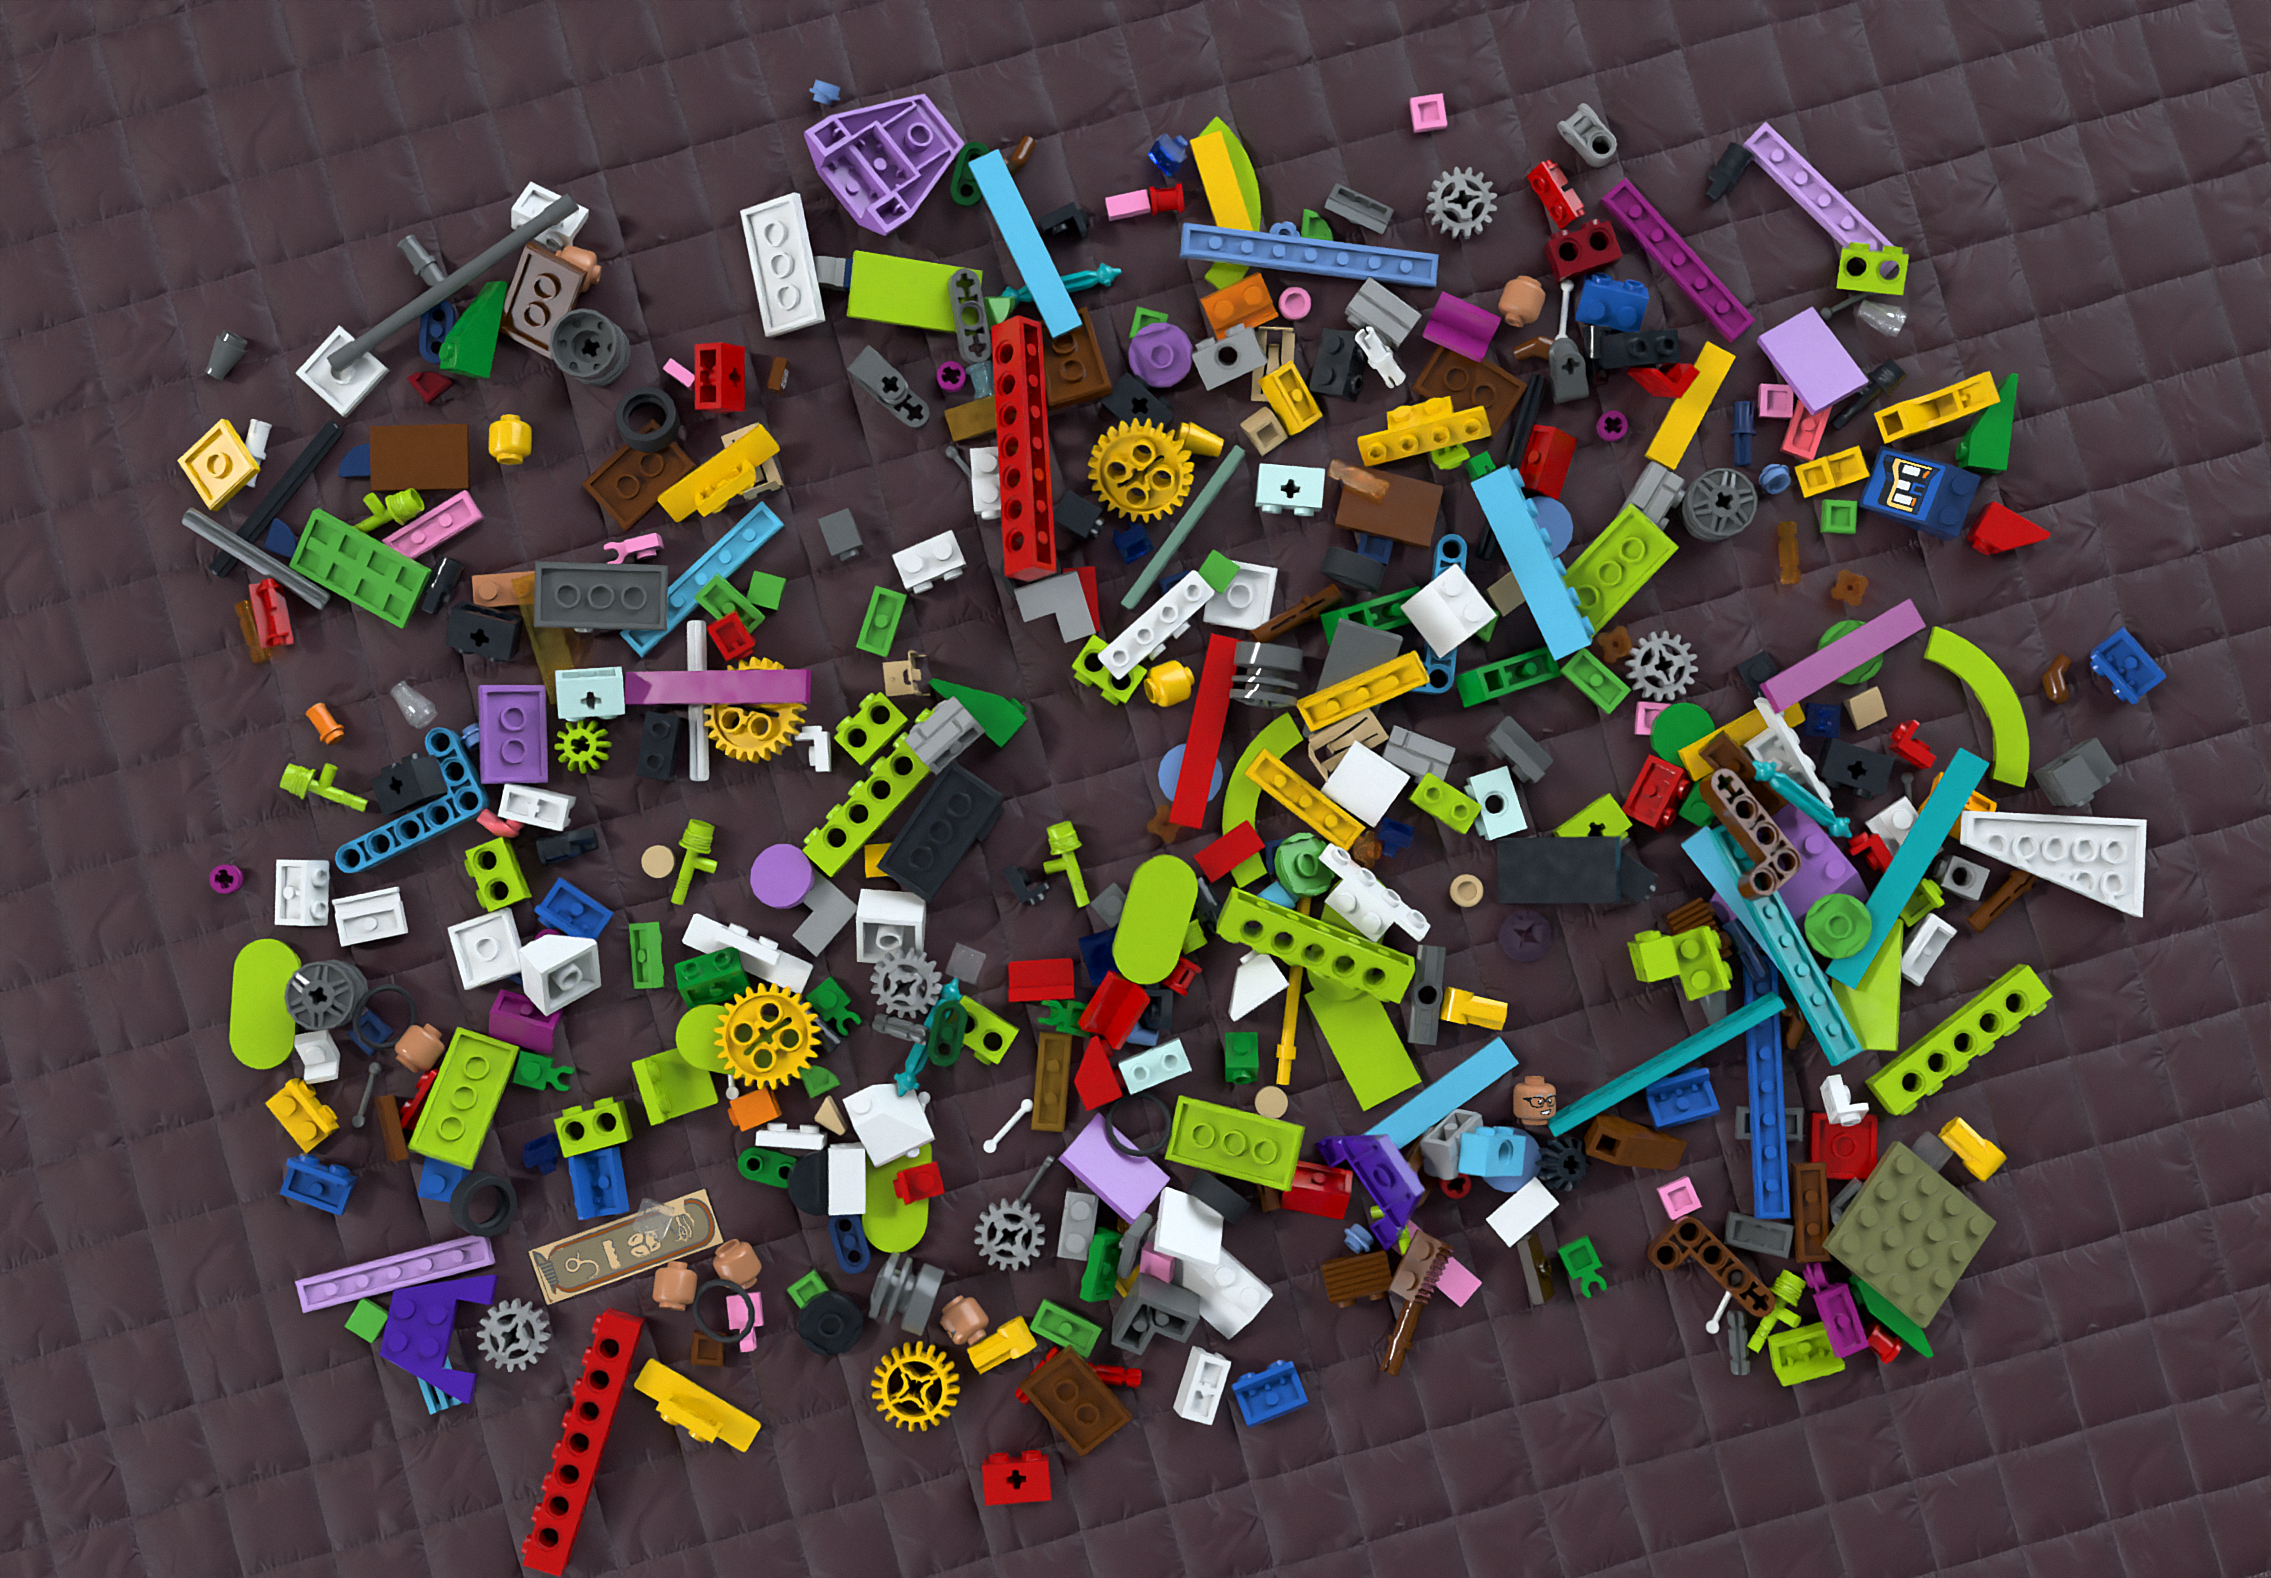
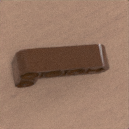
M1719 769L1702 779L1699 785V793L1702 799L1754 862V865L1743 873L1738 880L1737 886L1740 895L1746 900L1756 901L1774 893L1800 870L1802 861L1798 851L1732 770ZM1736 806L1742 809L1744 813L1743 819L1737 815ZM1757 832L1763 835L1764 845L1757 840ZM1778 857L1782 859L1785 864L1784 871L1780 869L1777 864ZM1754 877L1760 880L1762 884L1761 890H1758L1754 885Z
M1685 1214L1672 1220L1648 1245V1258L1660 1269L1672 1270L1690 1254L1748 1312L1757 1317H1765L1774 1310L1776 1301L1772 1292L1696 1218ZM1687 1222H1692L1695 1228L1693 1235L1690 1238L1683 1239L1680 1236L1681 1226ZM1666 1245L1670 1246L1672 1251L1671 1257L1665 1262L1658 1261L1657 1251L1659 1248ZM1709 1246H1716L1718 1250L1716 1259L1706 1262L1703 1257L1704 1250ZM1733 1269H1739L1742 1274L1741 1281L1736 1285H1729L1727 1282L1728 1273ZM1750 1289L1761 1296L1762 1305H1756L1755 1301L1745 1291Z

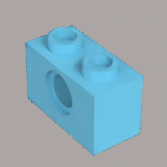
M1475 1126V1132H1461L1458 1172L1484 1177L1522 1176L1526 1136L1513 1134V1128L1494 1126V1128Z

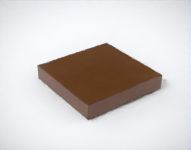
M386 1094L374 1097L388 1160L396 1162L408 1159L394 1095Z

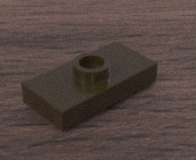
M1538 1232L1528 1233L1519 1239L1516 1244L1532 1303L1534 1305L1543 1304L1555 1295L1550 1278L1551 1264L1549 1259L1544 1256Z

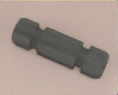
M882 1013L877 1014L872 1023L873 1029L878 1032L890 1034L907 1041H915V1043L921 1045L929 1043L931 1030L926 1026L915 1025L913 1022L889 1017V1015Z
M1731 1310L1727 1313L1728 1324L1731 1326L1728 1329L1730 1355L1733 1357L1730 1360L1731 1372L1734 1375H1746L1750 1373V1361L1746 1359L1749 1356V1347H1747L1748 1331L1744 1328V1325H1747V1316L1743 1310Z

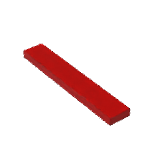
M1211 633L1168 822L1170 824L1201 830L1230 701L1229 693L1234 683L1231 682V678L1236 674L1237 665L1233 664L1236 642H1243V640Z

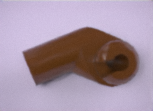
M1023 136L1010 160L1002 157L1011 177L1028 162L1036 147V142L1033 138Z
M2060 653L2042 677L2047 697L2057 704H2062L2069 698V691L2067 690L2063 675L2073 663L2067 656Z

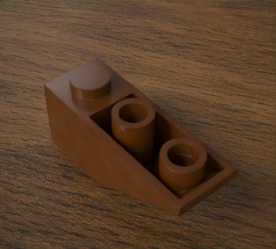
M1602 1111L1592 1116L1583 1136L1587 1155L1616 1165L1675 1171L1688 1144L1685 1140Z

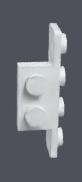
M1195 570L1191 571L1098 655V659L1116 679L1120 680L1141 660L1144 661L1149 657L1153 661L1166 649L1163 643L1172 635L1175 639L1180 637L1190 627L1187 621L1214 596L1215 592Z
M1759 697L1754 700L1768 728L1743 745L1746 753L1753 760L1770 763L1776 762V772L1786 774L1832 809L1834 806L1829 799L1831 793L1827 786L1816 777L1814 773L1816 768L1812 760L1801 751L1798 745L1800 743L1798 735L1786 725L1782 718L1785 716L1784 711L1775 714L1767 699Z
M1332 843L1325 848L1319 859L1343 880L1324 902L1373 942H1376L1393 922L1397 923L1417 941L1420 942L1430 928V924L1426 922L1425 917L1420 912L1410 909L1401 901L1400 896L1395 891L1386 889L1380 884L1371 871L1361 868L1351 860L1350 855L1344 849L1336 847Z
M700 914L693 915L682 940L684 944L706 954L732 946L739 950L741 964L745 971L769 982L776 983L783 988L788 986L796 994L803 992L813 969L812 964L777 949L778 943L760 936L759 940L747 936L748 930L741 926L730 923L729 927Z

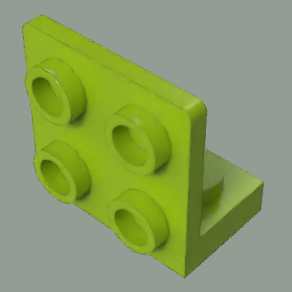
M678 1048L631 1063L651 1126L719 1102L710 1071L696 1068L687 1063L680 1055Z

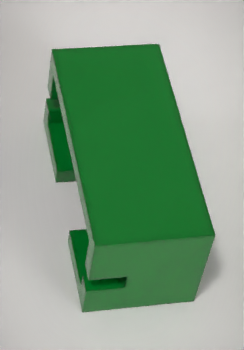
M1487 451L1469 459L1465 464L1472 481L1496 469Z

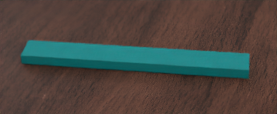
M1961 747L1958 749L1865 905L1870 913L1872 922L1870 940L1862 951L1849 958L1833 959L1825 974L1855 990L1988 768V762Z
M1722 824L1709 831L1708 834L1738 890L1739 878L1754 865V862ZM1754 877V885L1758 890H1761L1762 884L1760 880ZM1776 890L1774 893L1756 901H1749L1741 896L1831 1066H1836L1862 1052L1863 1049L1779 892Z
M1774 991L1765 994L1557 1111L1554 1117L1548 1119L1550 1130L1555 1137L1559 1136L1785 1009L1786 1006Z

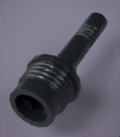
M1889 358L1873 372H1869L1867 376L1872 383L1857 391L1859 395L1849 406L1844 408L1841 413L1830 421L1837 431H1840L1851 418L1856 416L1880 392L1890 397L1892 392L1907 377L1905 372L1892 359Z

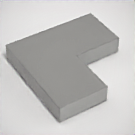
M1076 570L1014 589L1024 622L1055 613L1065 643L1096 633Z
M814 868L815 883L803 901L813 912L792 936L818 957L854 916L858 905Z

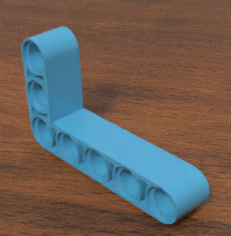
M1448 534L1437 543L1434 550L1431 582L1454 564H1457L1465 574L1467 545L1459 535ZM1446 542L1454 543L1459 550L1458 557L1447 558L1442 550L1443 544ZM1425 640L1422 664L1429 676L1432 671L1442 672L1446 682L1442 688H1435L1429 681V683L1408 692L1438 695L1449 690L1454 681L1457 646L1439 658Z
M438 727L428 732L425 738V746L429 755H436L448 788V794L341 846L335 856L336 865L340 870L347 873L365 872L478 817L486 808L488 809L490 804L489 795L484 785L481 784L480 776L465 745L460 743L461 737L457 732ZM446 734L450 739V745L448 749L442 752L437 746V740L441 735ZM460 763L464 768V775L460 780L456 781L451 775V769L455 764ZM471 792L475 793L478 797V805L473 810H469L465 804V798ZM440 807H445L449 813V818L444 824H440L436 819V812ZM412 821L419 825V833L414 839L410 838L407 834V826ZM383 835L390 842L389 849L385 853H382L377 846L379 838ZM354 849L360 854V862L356 867L351 866L348 861V856Z

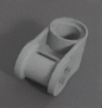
M1581 103L1575 114L1568 120L1560 121L1557 124L1558 131L1562 137L1578 151L1589 165L1598 168L1610 162L1616 150V138L1587 104ZM1601 143L1606 146L1608 153L1597 154L1593 150L1592 145Z

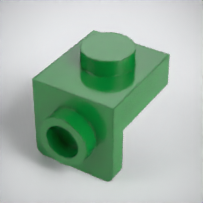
M1704 777L1695 781L1694 786L1678 809V815L1700 827H1704L1706 824L1709 826L1716 816L1699 793V785Z
M1225 1032V1081L1238 1085L1256 1082L1258 1080L1259 1068L1258 1032Z

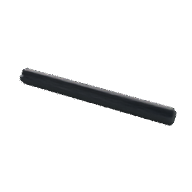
M1532 374L1529 378L1502 467L1509 464L1511 470L1517 468L1520 472L1546 388L1547 378L1544 376ZM1486 518L1475 555L1481 560L1491 561L1494 557L1498 540Z
M329 420L238 529L235 533L237 536L250 544L256 541L344 434V430L337 423ZM222 549L210 563L209 569L216 576L223 579L240 559Z

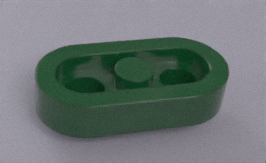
M970 142L963 146L950 187L951 195L954 202L963 208L976 206L983 197L969 167L972 157H981L990 153L987 146L980 142ZM966 187L973 189V194L969 197L961 194L962 190Z
M948 1000L937 1007L934 1014L928 1043V1056L933 1063L939 1066L952 1065L961 1054L968 1013L964 1005L958 1001ZM952 1010L957 1013L958 1018L956 1022L950 1023L946 1020L945 1015L947 1011ZM941 1043L949 1044L951 1047L950 1054H941L939 1052V1045Z

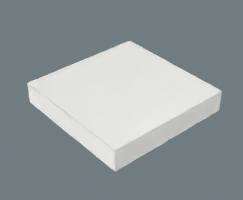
M338 326L296 374L337 412L347 418L390 370L368 351L354 364L337 373L328 362L327 357L348 342L355 340L346 330Z
M1232 561L1240 569L1222 595L1213 590L1215 594L1206 602L1202 622L1252 630L1269 621L1278 569Z
M1355 740L1328 778V783L1324 784L1320 792L1372 827H1375L1405 786L1410 776Z
M506 907L448 928L465 990H471L522 972L519 949L522 946L511 908Z
M1166 1187L1161 1191L1154 1250L1213 1270L1219 1264L1224 1217L1196 1197Z

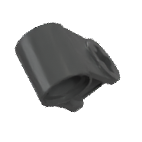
M1560 338L1554 341L1548 353L1551 375L1549 378L1550 389L1554 403L1559 404L1587 398L1589 396L1585 361L1578 352L1576 343L1569 338Z
M869 345L862 350L847 368L857 380L868 389H872L889 404H900L909 395L908 383L902 375ZM889 382L898 386L899 389L896 393L891 390L889 391L886 387Z

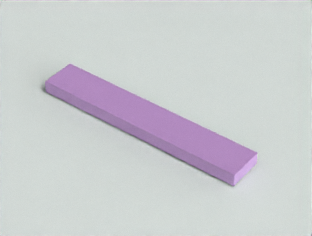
M1767 122L1742 145L1753 154V160L1843 247L1849 248L1850 242L1870 244L1869 250L1882 251L1883 245L1894 246ZM1854 257L1866 268V262L1862 258ZM1892 260L1885 261L1880 267V274L1885 277L1897 263Z
M470 1235L297 1280L295 1283L302 1311L306 1313L484 1267L496 1262L490 1238Z

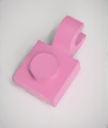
M657 533L627 539L621 543L610 542L603 546L605 551L617 550L619 553L618 558L615 561L607 562L608 564H625L629 556L636 555L638 560L657 556V550L664 549L662 537Z
M761 1292L747 1293L755 1308V1322L751 1332L740 1341L741 1352L757 1349L755 1326L764 1325ZM739 1294L728 1295L726 1299L730 1330L740 1328L741 1332L745 1329L748 1322L747 1306Z

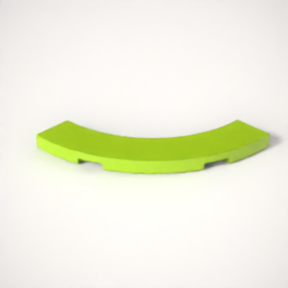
M1216 116L1198 137L1221 130L1253 231L1259 232L1261 202L1253 167L1239 140L1229 127ZM1214 262L1205 275V279L1217 290H1220L1243 279L1249 266L1238 264L1229 266V263Z
M1936 626L1932 627L1924 659L1935 662L1947 668L1959 678H1962L1975 692L1974 694L1981 703L1986 716L1989 717L1994 736L1992 737L1993 765L1990 779L2024 788L2029 764V737L2026 720L2014 689L1997 665L1979 648L1950 631Z
M1288 712L1262 730L1239 759L1230 778L1223 804V835L1245 820H1248L1255 830V812L1262 788L1243 773L1262 748H1265L1280 760L1292 747L1304 740ZM1259 851L1230 870L1239 889L1267 873Z

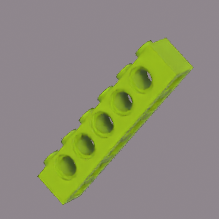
M926 708L914 722L916 724L925 722L934 714V709L930 711ZM906 732L900 735L892 746L896 750L887 759L881 756L870 768L873 772L871 777L865 783L859 780L850 789L848 795L851 798L842 807L838 803L827 814L825 818L829 822L821 830L816 827L804 839L803 842L807 846L802 851L830 877L836 876L932 772L906 743L905 739L909 736ZM902 757H908L913 763L912 771L904 776L898 774L896 762ZM879 781H886L890 785L891 792L887 798L880 800L874 795V786ZM862 804L868 809V818L865 822L858 824L852 819L851 813L855 806ZM840 828L846 834V841L844 845L837 848L831 844L829 837L834 829Z
M1233 886L1217 921V933L1221 934L1222 938L1229 942H1242L1251 946L1254 951L1260 954L1268 955L1270 953L1280 957L1286 964L1294 967L1301 965L1311 969L1314 974L1321 978L1328 979L1331 977L1342 981L1346 987L1352 990L1362 989L1370 992L1375 998L1383 1002L1393 1001L1400 1004L1415 972L1414 957ZM1256 920L1262 925L1258 928H1250L1246 923ZM1281 932H1287L1292 937L1288 940H1281L1276 935ZM1312 944H1318L1322 949L1312 952L1307 947ZM1342 956H1348L1353 959L1346 964L1337 961ZM1372 968H1379L1383 972L1379 975H1371L1367 971Z
M2018 964L1872 1075L1865 1083L1888 1113L1896 1116L1901 1114L1903 1116L1911 1112L1918 1105L1916 1101L1923 1095L1929 1096L1937 1092L1943 1086L1942 1081L1949 1075L1956 1076L1967 1069L1969 1066L1968 1061L1975 1055L1982 1056L1992 1050L1995 1046L1993 1042L2000 1036H2008L2018 1030L2021 1026L2019 1022L2026 1016L2030 1015L2032 1017L2043 1011L2047 1006L2045 1002L2053 996L2029 965ZM2014 994L2017 998V1006L2014 1010L2009 1011L2006 1007V1000L2009 995ZM1989 1014L1992 1023L1990 1028L1984 1031L1980 1026V1020L1983 1015ZM1962 1033L1966 1038V1044L1963 1049L1958 1051L1954 1046V1040L1958 1034ZM1937 1053L1940 1057V1065L1935 1070H1931L1928 1065L1929 1057ZM1908 1073H1912L1915 1080L1912 1088L1905 1090L1902 1085L1903 1077Z

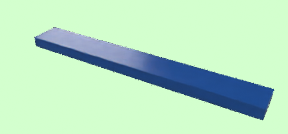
M1761 955V958L1767 966L1769 974L1758 981L1751 980L1742 964L1744 1006L1771 991H1774L1779 996L1778 968L1768 955ZM1779 1011L1746 1030L1755 1219L1790 1218Z

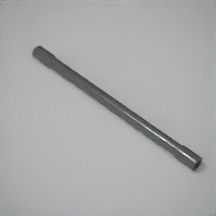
M566 193L523 226L356 340L348 342L327 357L328 362L337 373L342 372L361 359L365 353L551 226L559 224L578 211L577 203L569 193Z

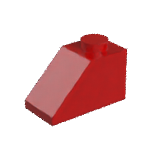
M1992 501L1983 506L1966 539L1973 542L1972 547L1975 550L1990 555V553L1996 554L2046 540L2051 533L1996 501Z

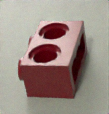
M1594 219L1582 224L1579 231L1569 233V230L1566 229L1550 236L1551 240L1545 245L1544 251L1556 284L1619 262L1623 256L1610 220L1600 223L1599 219ZM1590 238H1600L1604 242V250H1594L1590 245ZM1569 248L1574 254V260L1564 261L1559 255V249Z

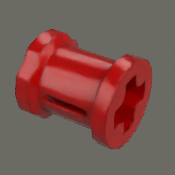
M1181 183L1176 184L1172 188L1155 189L1154 186L1149 187L1152 216H1156L1158 212L1178 210L1179 213L1185 211Z
M1179 955L1175 968L1168 978H1164L1161 982L1186 997L1188 994L1187 988L1196 973H1201L1203 969Z
M1459 1172L1457 1178L1462 1179L1458 1182L1460 1186L1458 1189L1455 1190L1452 1186L1447 1187L1451 1181L1439 1178L1440 1188L1451 1198L1459 1199L1464 1197L1471 1188L1470 1177L1466 1173Z
M1876 1320L1869 1323L1864 1329L1869 1348L1881 1356L1880 1360L1883 1363H1890L1900 1352L1903 1341L1899 1337L1893 1338L1882 1330L1880 1323Z

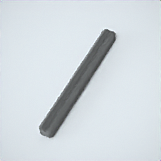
M189 508L184 514L182 523L270 579H274L275 582L313 606L323 609L329 602L330 593L194 508Z

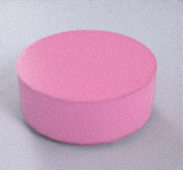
M1300 287L1288 288L1280 296L1279 311L1287 320H1302L1310 311L1311 298L1307 291Z

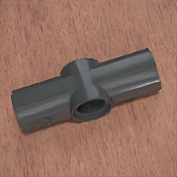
M1417 944L1414 980L1410 992L1412 1000L1407 1042L1436 1045L1440 1003L1443 998L1442 980L1446 947ZM1429 985L1434 989L1435 996L1431 1002L1424 1004L1420 1002L1418 993L1422 987Z

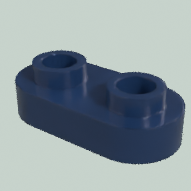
M446 300L441 301L422 314L420 319L419 350L427 361L435 365L441 364L439 354L434 353L435 345L443 344L446 336L456 324V311ZM443 311L445 313L444 320L437 322L435 319L436 314Z
M832 1215L828 1223V1229L839 1266L850 1274L864 1271L870 1263L871 1251L863 1230L860 1215ZM842 1219H849L852 1223L851 1229H842L840 1221ZM857 1250L861 1255L860 1260L852 1261L849 1257V1252Z

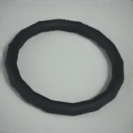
M392 984L375 986L364 993L356 1004L352 1017L353 1030L359 1041L369 1048L377 1050L395 1048V1045L408 1028L416 1024L417 1005L412 995L401 986ZM379 992H398L407 1000L410 1006L411 1017L408 1027L400 1037L392 1042L383 1044L372 1042L364 1036L360 1028L359 1017L362 1007L369 998Z
M1143 1091L1133 1094L1128 1092L1123 1094L1122 1097L1115 1099L1107 1111L1105 1121L1107 1135L1113 1145L1126 1155L1136 1157L1153 1155L1163 1148L1170 1138L1173 1124L1170 1111L1164 1102L1152 1093ZM1137 1097L1149 1099L1157 1104L1164 1114L1166 1122L1164 1135L1157 1144L1149 1149H1130L1120 1143L1114 1135L1112 1127L1113 1114L1118 1106L1127 1099Z
M715 1279L705 1282L697 1290L693 1302V1315L699 1328L708 1337L717 1342L731 1344L743 1340L751 1332L755 1322V1308L750 1296L741 1286L730 1280ZM714 1286L729 1287L744 1299L748 1309V1322L745 1329L738 1335L731 1337L720 1336L711 1331L704 1323L700 1314V1300L709 1288Z

